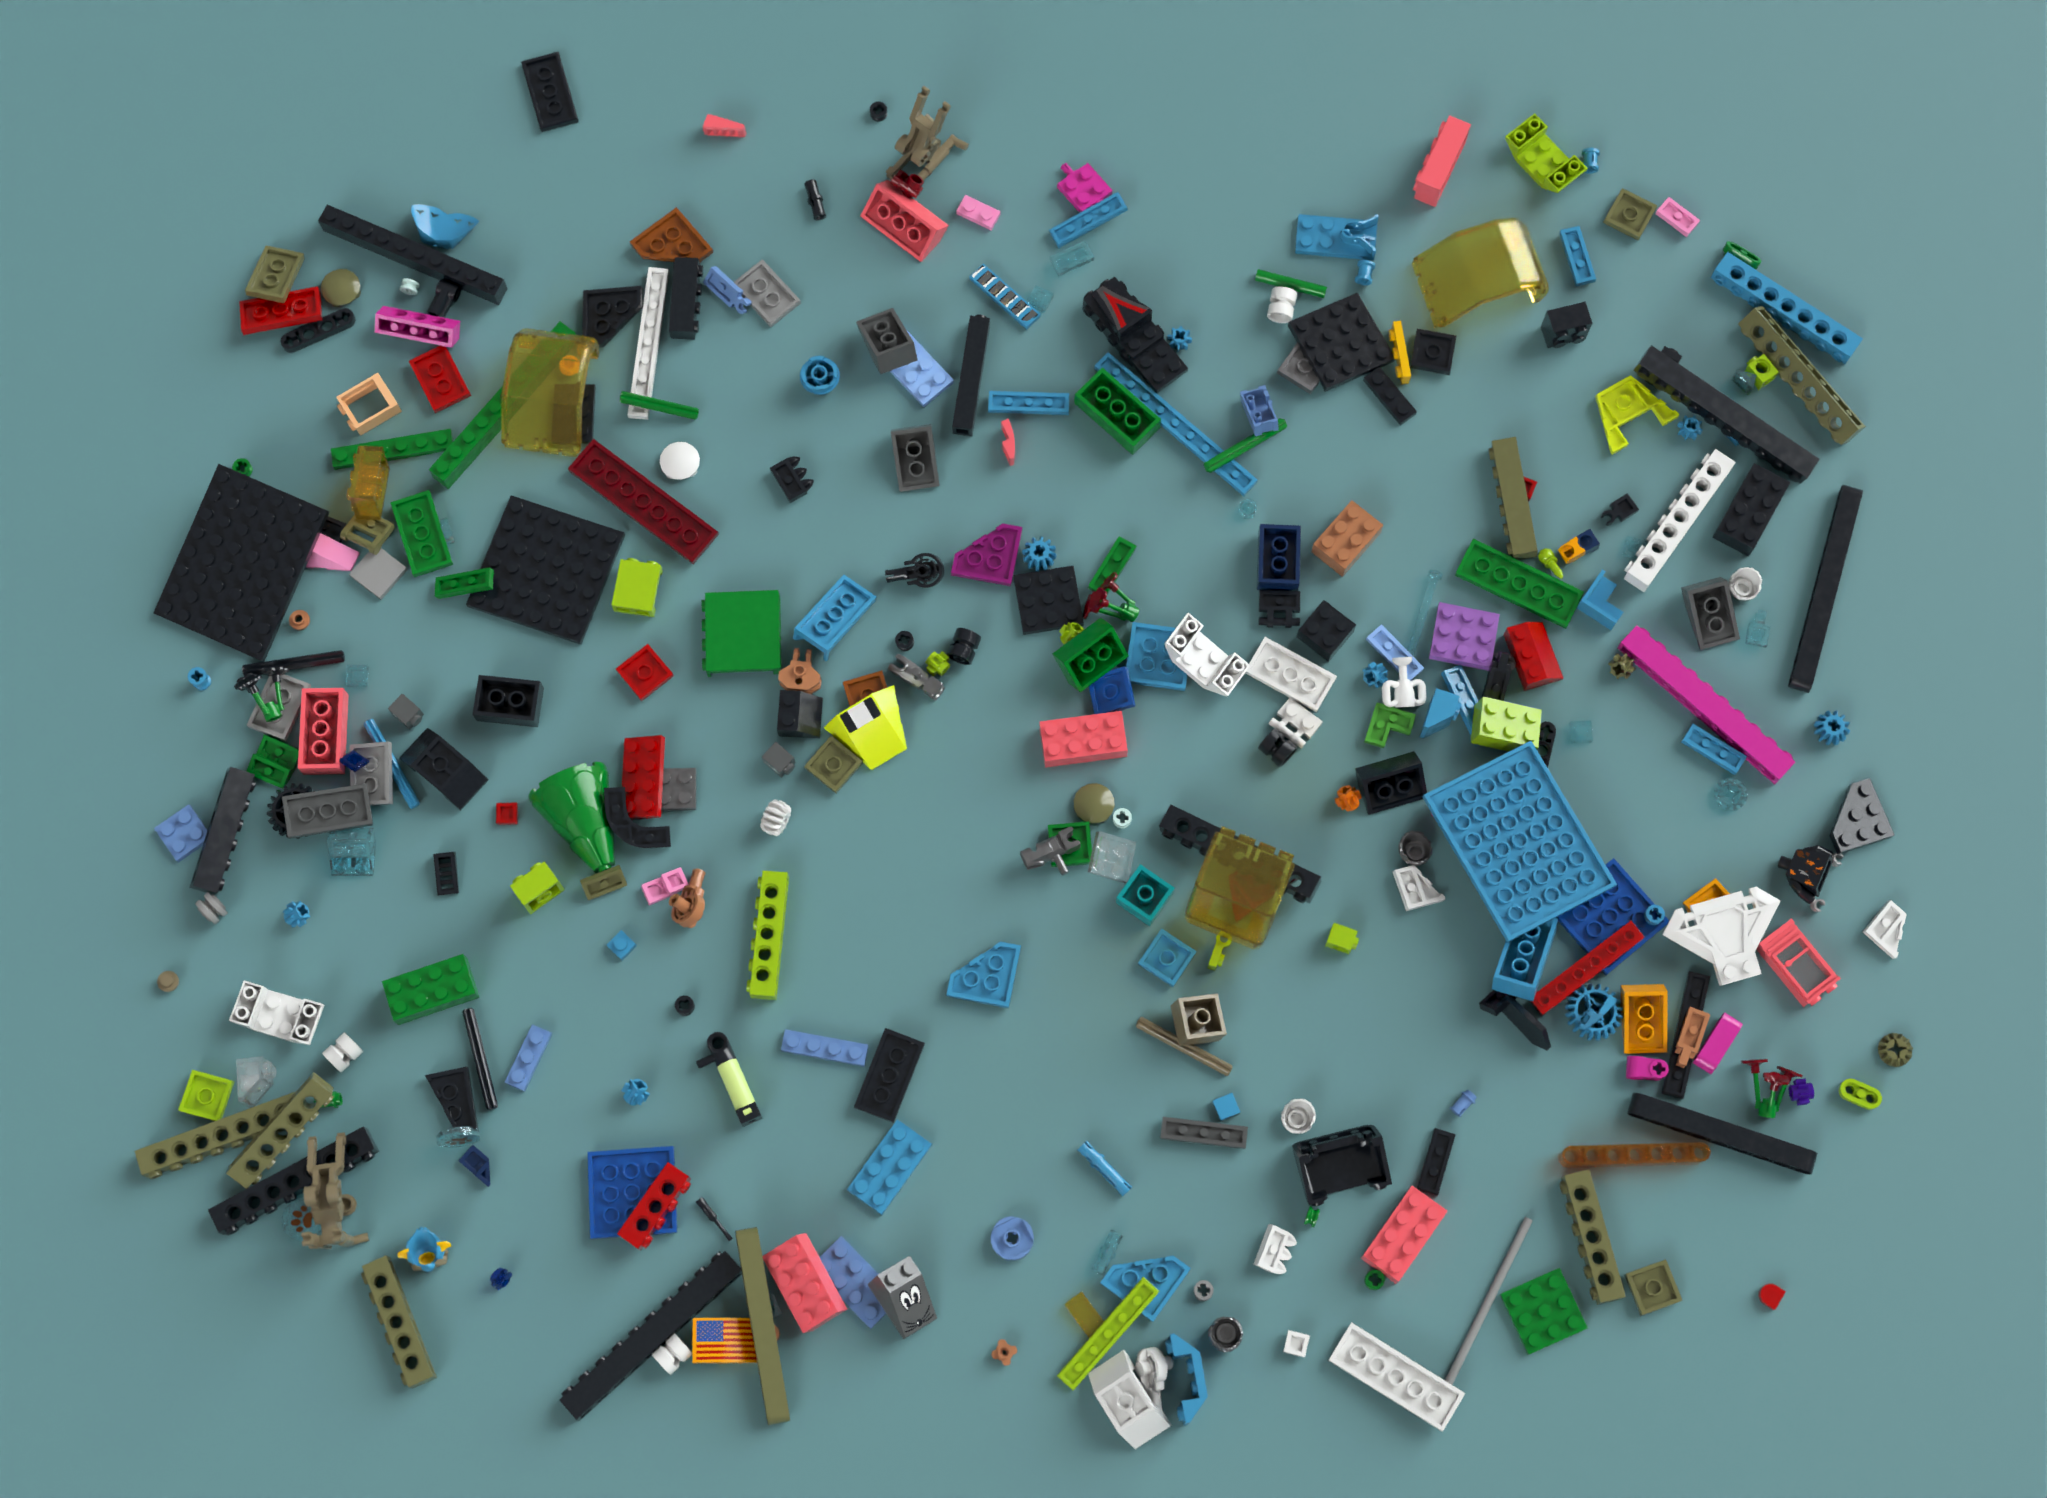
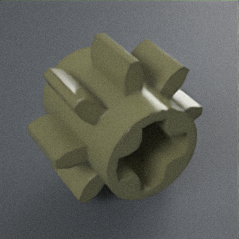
M1617 653L1608 663L1611 666L1610 673L1616 676L1617 679L1622 676L1627 679L1636 669L1633 667L1634 659L1627 656V653L1623 656Z

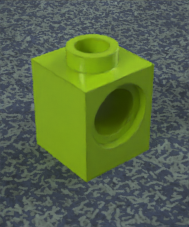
M1765 354L1758 358L1757 356L1751 358L1746 363L1748 366L1744 371L1758 390L1775 380L1779 373ZM1756 368L1762 369L1764 373H1759Z
M1333 923L1325 946L1350 954L1351 949L1356 950L1359 938L1356 937L1358 931Z

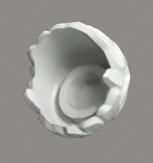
M1749 567L1740 568L1729 579V590L1737 600H1751L1760 592L1762 579L1759 572Z
M1293 1099L1285 1105L1281 1114V1120L1285 1129L1290 1133H1305L1311 1129L1315 1122L1316 1112L1312 1104L1306 1099Z

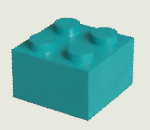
M1140 864L1116 897V904L1150 927L1174 894L1175 888Z

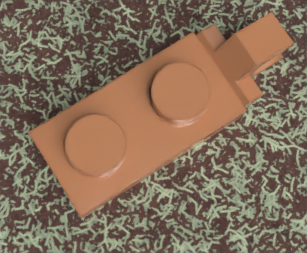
M1693 1007L1688 1008L1676 1044L1675 1053L1679 1054L1676 1062L1677 1066L1684 1068L1689 1058L1694 1059L1698 1053L1710 1014Z

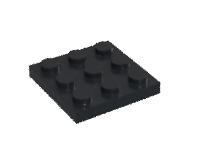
M1074 565L1013 575L1023 635L1058 630L1064 624L1067 625L1068 622L1070 624L1076 622L1081 626L1084 625Z

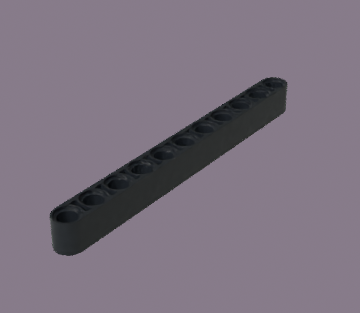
M1842 484L1839 490L1788 683L1789 688L1809 693L1812 688L1863 494L1861 489Z

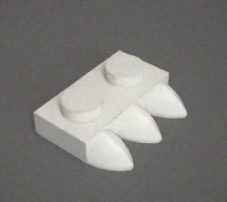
M1268 1224L1253 1265L1270 1273H1285L1286 1268L1280 1260L1292 1258L1285 1246L1296 1245L1295 1237L1275 1225Z

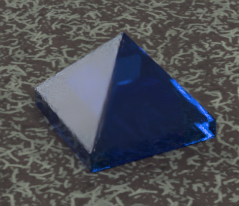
M353 750L339 759V762L351 771L356 772L368 764L369 760Z

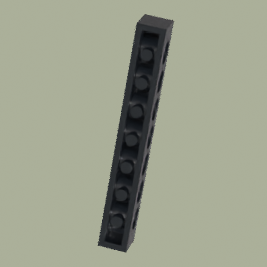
M1171 804L1159 825L1160 832H1162L1164 837L1170 840L1175 838L1181 841L1180 844L1186 848H1196L1201 855L1207 858L1212 856L1218 859V862L1223 866L1229 867L1231 865L1237 868L1236 871L1244 876L1252 875L1256 877L1255 880L1263 885L1268 883L1274 886V889L1279 893L1285 894L1287 892L1293 895V899L1300 903L1307 902L1310 904L1321 883V876ZM1181 825L1189 827L1186 832H1179L1178 828ZM1199 834L1207 835L1205 841H1198L1196 837ZM1218 843L1226 845L1223 850H1217L1215 846ZM1237 852L1245 854L1242 859H1235L1233 857ZM1255 861L1263 862V866L1258 869L1254 868L1252 864ZM1274 870H1280L1282 875L1275 878L1271 873ZM1293 879H1299L1301 884L1293 887L1290 885V882Z
M364 1126L346 1135L344 1173L353 1170L356 1167L355 1164L361 1161L367 1162L375 1157L374 1154L379 1152L369 1130ZM336 1141L317 1151L316 1165L328 1164L330 1159L335 1156ZM357 1146L358 1151L356 1155L349 1156V1149ZM307 1157L208 1209L218 1232L223 1235L227 1234V1236L234 1234L239 1230L238 1227L245 1223L250 1225L258 1220V1216L264 1213L266 1215L271 1214L278 1209L277 1206L295 1201L297 1196L303 1193L304 1187L311 1186L313 1183V1177L307 1171ZM298 1177L299 1184L292 1188L290 1185L291 1180ZM278 1187L280 1189L279 1195L276 1198H272V1190ZM259 1198L260 1205L253 1209L252 1201ZM239 1208L241 1211L240 1216L237 1219H233V1211Z

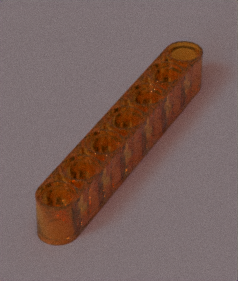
M1702 1142L1568 1146L1560 1152L1559 1162L1566 1168L1695 1165L1709 1159L1711 1150L1707 1144ZM1695 1148L1703 1151L1702 1159L1695 1156ZM1653 1149L1660 1152V1160L1652 1157L1651 1151ZM1674 1149H1678L1681 1151V1159H1677L1673 1156ZM1631 1150L1638 1152V1160H1633L1630 1157ZM1588 1151L1595 1153L1596 1161L1588 1160ZM1609 1151L1617 1153V1161H1612L1609 1158ZM1566 1152H1571L1574 1154V1162H1569L1566 1160Z

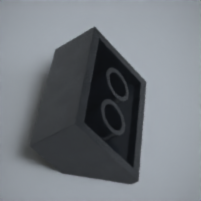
M1415 751L1355 768L1358 787L1368 815L1422 800L1423 795L1427 793L1422 762Z

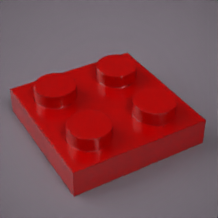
M649 644L645 645L616 668L619 675L641 701L674 677L670 669Z

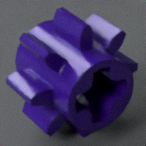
M1806 1078L1795 1079L1793 1081L1794 1085H1789L1790 1100L1797 1101V1106L1807 1105L1810 1103L1809 1099H1814L1813 1084L1806 1083Z

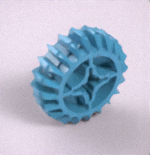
M1589 983L1587 989L1582 985L1580 992L1575 990L1573 992L1574 997L1570 996L1568 998L1571 1004H1567L1565 1008L1571 1012H1567L1565 1017L1572 1018L1568 1021V1025L1575 1024L1572 1031L1576 1032L1579 1029L1581 1031L1579 1037L1582 1038L1586 1033L1587 1040L1590 1041L1594 1035L1596 1041H1599L1601 1035L1604 1039H1607L1609 1037L1608 1032L1614 1034L1616 1032L1615 1028L1620 1027L1621 1024L1617 1020H1622L1623 1016L1618 1013L1623 1011V1007L1616 1006L1621 1002L1620 999H1617L1609 1009L1610 1020L1606 1026L1603 1023L1604 1018L1602 1017L1594 1024L1598 1028L1588 1027L1583 1030L1579 1027L1590 1009L1599 1010L1602 1005L1590 996L1598 997L1604 1001L1609 996L1607 993L1609 987H1605L1602 991L1601 984H1597L1594 989L1592 983ZM1612 992L1610 995L1614 997L1616 993ZM1584 999L1585 1012L1579 1015L1578 1005L1580 1000Z

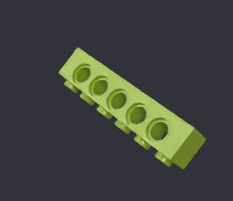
M762 871V877H758L757 888L761 889L760 897H756L755 902L758 918L754 917L753 930H756V937L751 940V951H754L753 959L749 960V971H752L751 979L747 980L746 991L750 992V997L754 999L777 1000L789 885L788 872ZM776 890L777 895L774 898L766 897L767 892ZM768 910L775 912L774 917L771 919L764 917L765 912ZM765 931L773 932V936L770 939L762 938V934ZM764 951L771 953L770 958L767 960L760 959V954ZM761 972L769 974L765 981L758 980V975Z

